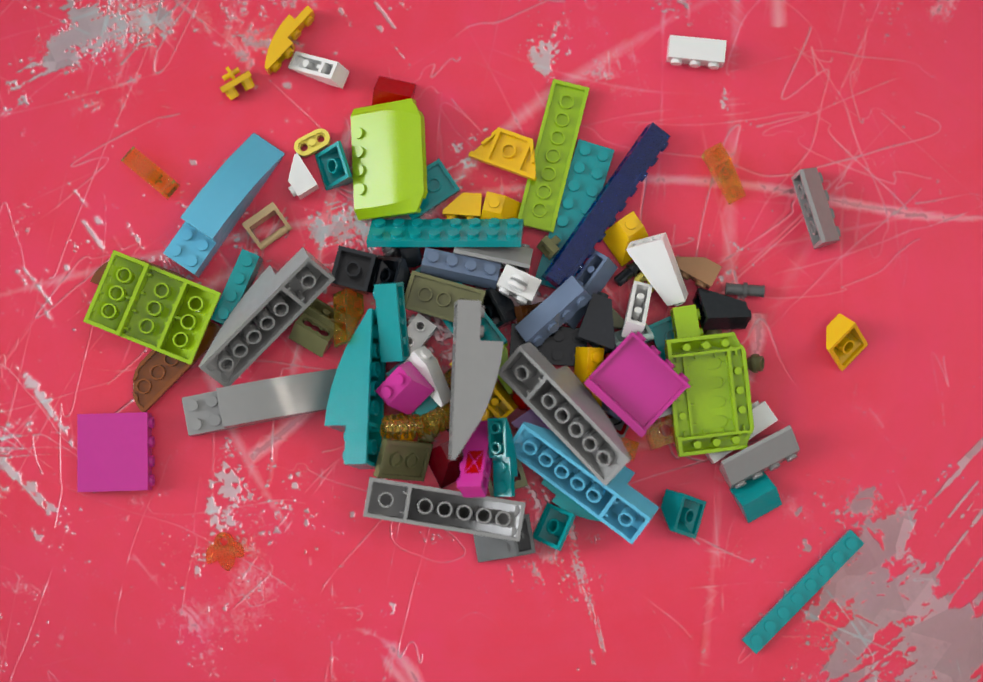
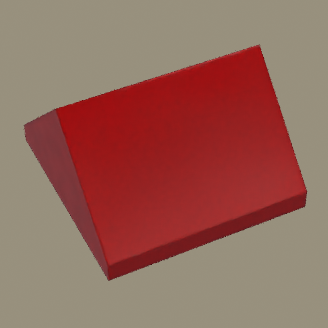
M379 76L374 87L372 105L413 99L416 84Z

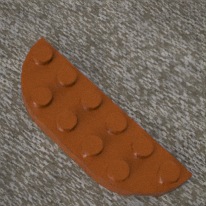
M209 322L192 365L152 350L140 362L133 376V397L142 412H147L208 351L221 328L219 325Z

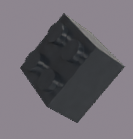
M339 246L332 270L335 280L331 283V286L368 295L378 260L377 255Z

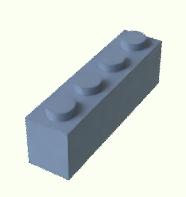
M425 247L421 273L478 287H491L496 290L501 264Z
M595 250L575 278L592 296L593 293L597 294L598 291H602L618 267L609 257ZM590 300L564 324L575 329L585 315Z
M572 275L519 322L515 328L526 343L531 342L537 348L593 297Z

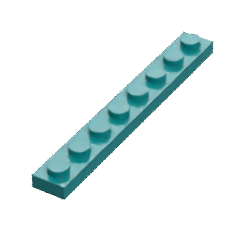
M849 529L741 640L757 654L865 543Z

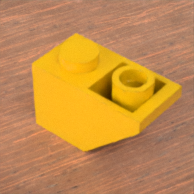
M461 193L443 209V217L446 219H480L482 193Z

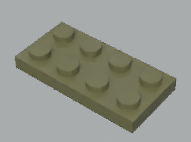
M412 270L404 296L405 308L453 323L454 303L457 300L481 301V306H483L486 291Z

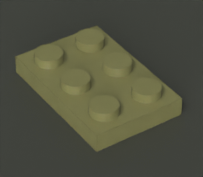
M383 438L373 476L383 479L424 481L433 444L421 441Z

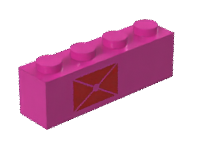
M488 420L480 421L462 449L463 461L460 462L461 473L460 478L457 479V489L460 490L463 498L486 497L492 464V458H489Z

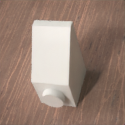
M294 154L288 178L291 186L288 188L294 197L298 196L301 200L319 189V186L299 154Z

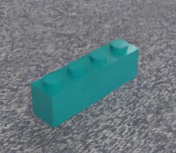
M244 249L241 250L211 319L223 325L238 302L252 286L263 261L259 255Z
M403 282L375 284L373 297L376 301L375 317L378 323L376 334L380 345L378 348L379 357H381V362L405 361L410 356Z

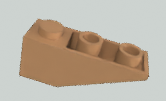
M675 257L682 278L695 281V285L702 289H709L722 268V266L706 257Z

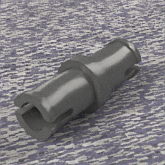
M745 282L743 284L726 283L725 295H741L743 298L747 296L764 298L765 285H748Z

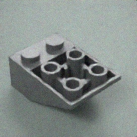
M524 514L520 542L473 534L478 563L536 553L529 514Z

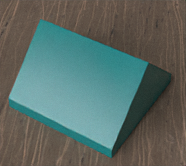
M341 141L335 142L315 155L326 191L353 183L352 173Z
M762 472L764 475L756 480L751 478L745 481L747 484L739 489L735 487L729 489L748 523L782 505L776 486L765 472Z
M547 502L533 533V539L561 551L576 515Z

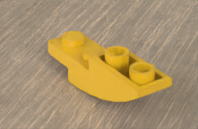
M308 5L295 19L289 14L277 29L268 48L265 60V69L269 75L272 72H277L282 65L281 63L293 55L295 46L292 40H297L302 33L301 31L313 23L315 14Z

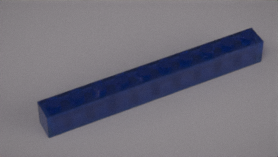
M654 123L645 127L542 275L543 279L555 288H558L569 277L574 276L583 269L585 265L583 262L586 258L592 256L596 243H600L603 240L607 227L610 228L615 223V216L618 211L621 212L626 207L627 203L625 201L627 198L635 194L638 189L636 185L639 181L642 182L646 178L648 168L657 162L659 152H663L669 143L667 141L670 135Z

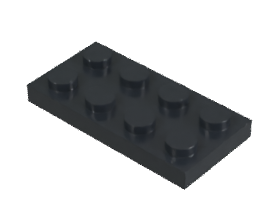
M514 323L511 324L509 358L520 345L526 343L515 328L517 324ZM559 327L537 349L552 365L575 366V348L587 347V342L576 338L579 328Z

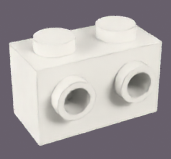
M420 313L416 316L413 314L407 322L409 325L407 331L410 355L414 350L425 345L437 330V326Z

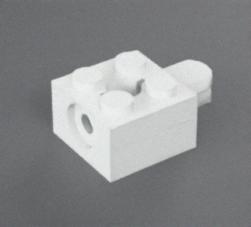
M506 264L497 283L496 290L508 298L509 296L515 298L516 303L520 305H531L542 280Z

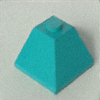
M666 489L662 499L661 510L670 531L696 539L706 501Z

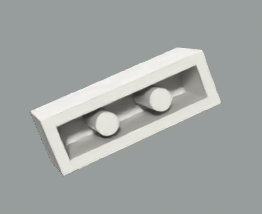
M670 35L667 45L666 62L674 66L689 64L690 67L694 68L700 66H708L709 69L722 68L725 63L727 40Z
M634 280L628 299L621 337L626 338L631 331L635 334L637 332L643 334L653 287L651 284Z

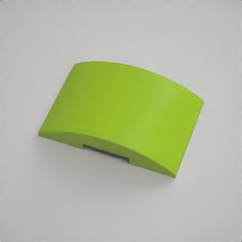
M113 250L83 322L192 365L221 293Z

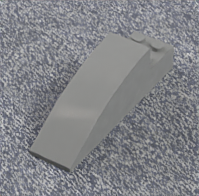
M303 247L279 271H276L269 265L230 313L199 364V368L224 387L230 386L335 280L330 270Z
M457 300L454 303L448 459L456 460L480 423L490 401L501 364L504 342L480 341L481 337L484 336V325H481V319L484 318L485 306H481V301Z
M531 342L520 345L499 369L498 375L604 486L608 485L631 460L617 431L603 409L567 365L556 369Z
M337 369L216 388V391L182 397L188 436L194 437L324 411L327 409L331 386Z
M370 477L363 517L520 542L526 503L489 496L463 498L459 491Z

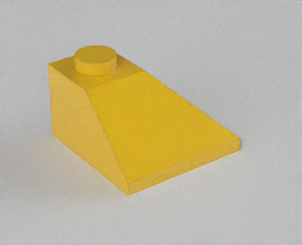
M487 191L480 219H518L521 203L505 195Z
M634 211L620 219L600 235L621 267L633 260L626 250L629 243L649 237L644 225Z
M839 313L826 327V349L839 370L843 371L863 351L868 343L857 324Z

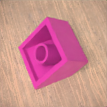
M408 361L399 365L375 391L388 406L410 416L435 389L415 366Z

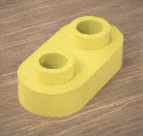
M316 129L296 140L294 144L295 152L300 157H308L326 148L331 141L330 135L325 129ZM324 137L325 139L323 142H318V138ZM306 145L308 146V149L306 151H302L301 147Z

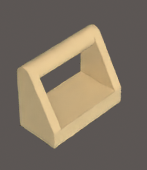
M274 202L242 223L261 251L292 229ZM277 214L285 225L260 242L252 231Z

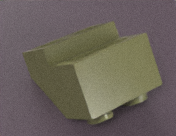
M316 298L295 322L289 339L322 357L332 345L347 316ZM309 321L312 325L319 327L320 330L326 331L328 336H323L318 331H314L310 326L304 325V322Z

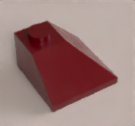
M449 441L432 449L428 463L440 488L457 481L461 473L460 462L463 461V452L461 450L456 460L448 459Z

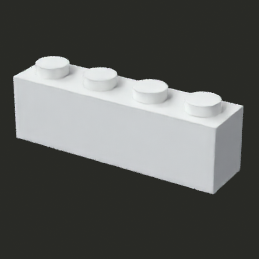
M757 400L752 404L754 430L749 440L778 421L765 401L759 403ZM733 450L707 453L705 455L711 464H714Z

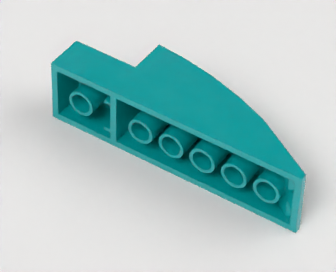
M372 308L367 310L344 350L331 386L324 424L326 427L344 432L345 450L342 455L344 465L357 469H375L383 439L384 400L375 390L385 381L386 362H381V357L378 354L380 346L379 338L376 334L378 323L375 317V310Z

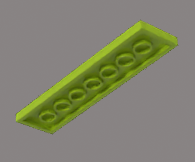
M556 79L552 81L535 148L536 181L527 179L518 219L524 220L525 227L545 232H554L589 87Z

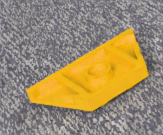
M498 127L492 132L490 137L485 138L481 142V145L476 150L468 154L469 158L533 181L537 179L534 140Z

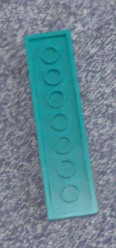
M578 139L554 232H549L548 235L550 239L555 235L561 240L557 245L559 251L550 261L542 254L535 276L542 280V286L556 290L572 275L576 276L615 150Z
M379 218L371 222L367 237V247H521L524 220L517 218H416L413 220Z

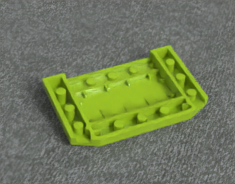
M412 98L355 108L350 116L354 211L360 221L421 212L422 200L426 199L428 193L425 119L423 113L419 111L416 105V100Z
M734 332L665 340L666 359L675 365L673 370L678 375L682 372L689 379L687 383L691 386L671 404L675 446L678 456L683 457L747 448L748 440L754 430L746 350L740 344Z

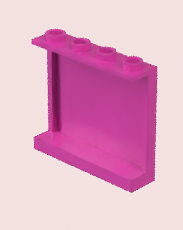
M631 331L584 381V384L642 438L646 434V430L691 386L687 383L689 379L682 372L678 375L673 370L674 364L668 359L664 361L659 357L661 352L653 345L649 347L644 343L647 339L640 332L635 334Z
M152 413L77 414V492L152 490V486L155 485V476L152 475V467L155 466V457L152 455V447L155 446V438L152 436L155 419L152 417Z

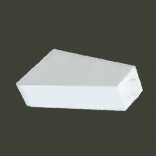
M666 232L630 242L626 249L628 254L667 306L682 305L687 299L688 291Z

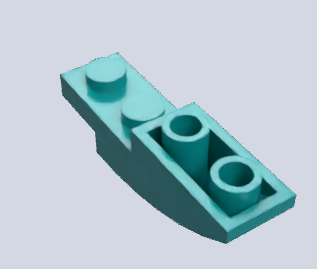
M488 418L489 458H493L494 497H515L514 477H518L515 445L507 418Z
M542 480L541 484L555 494L551 502L576 516L600 521L548 481Z

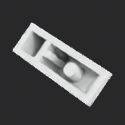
M295 51L288 66L290 70L342 89L350 73L349 70L337 61Z
M423 345L414 350L404 363L410 361L432 385L435 391L430 396L442 408L450 402L451 392L437 358Z

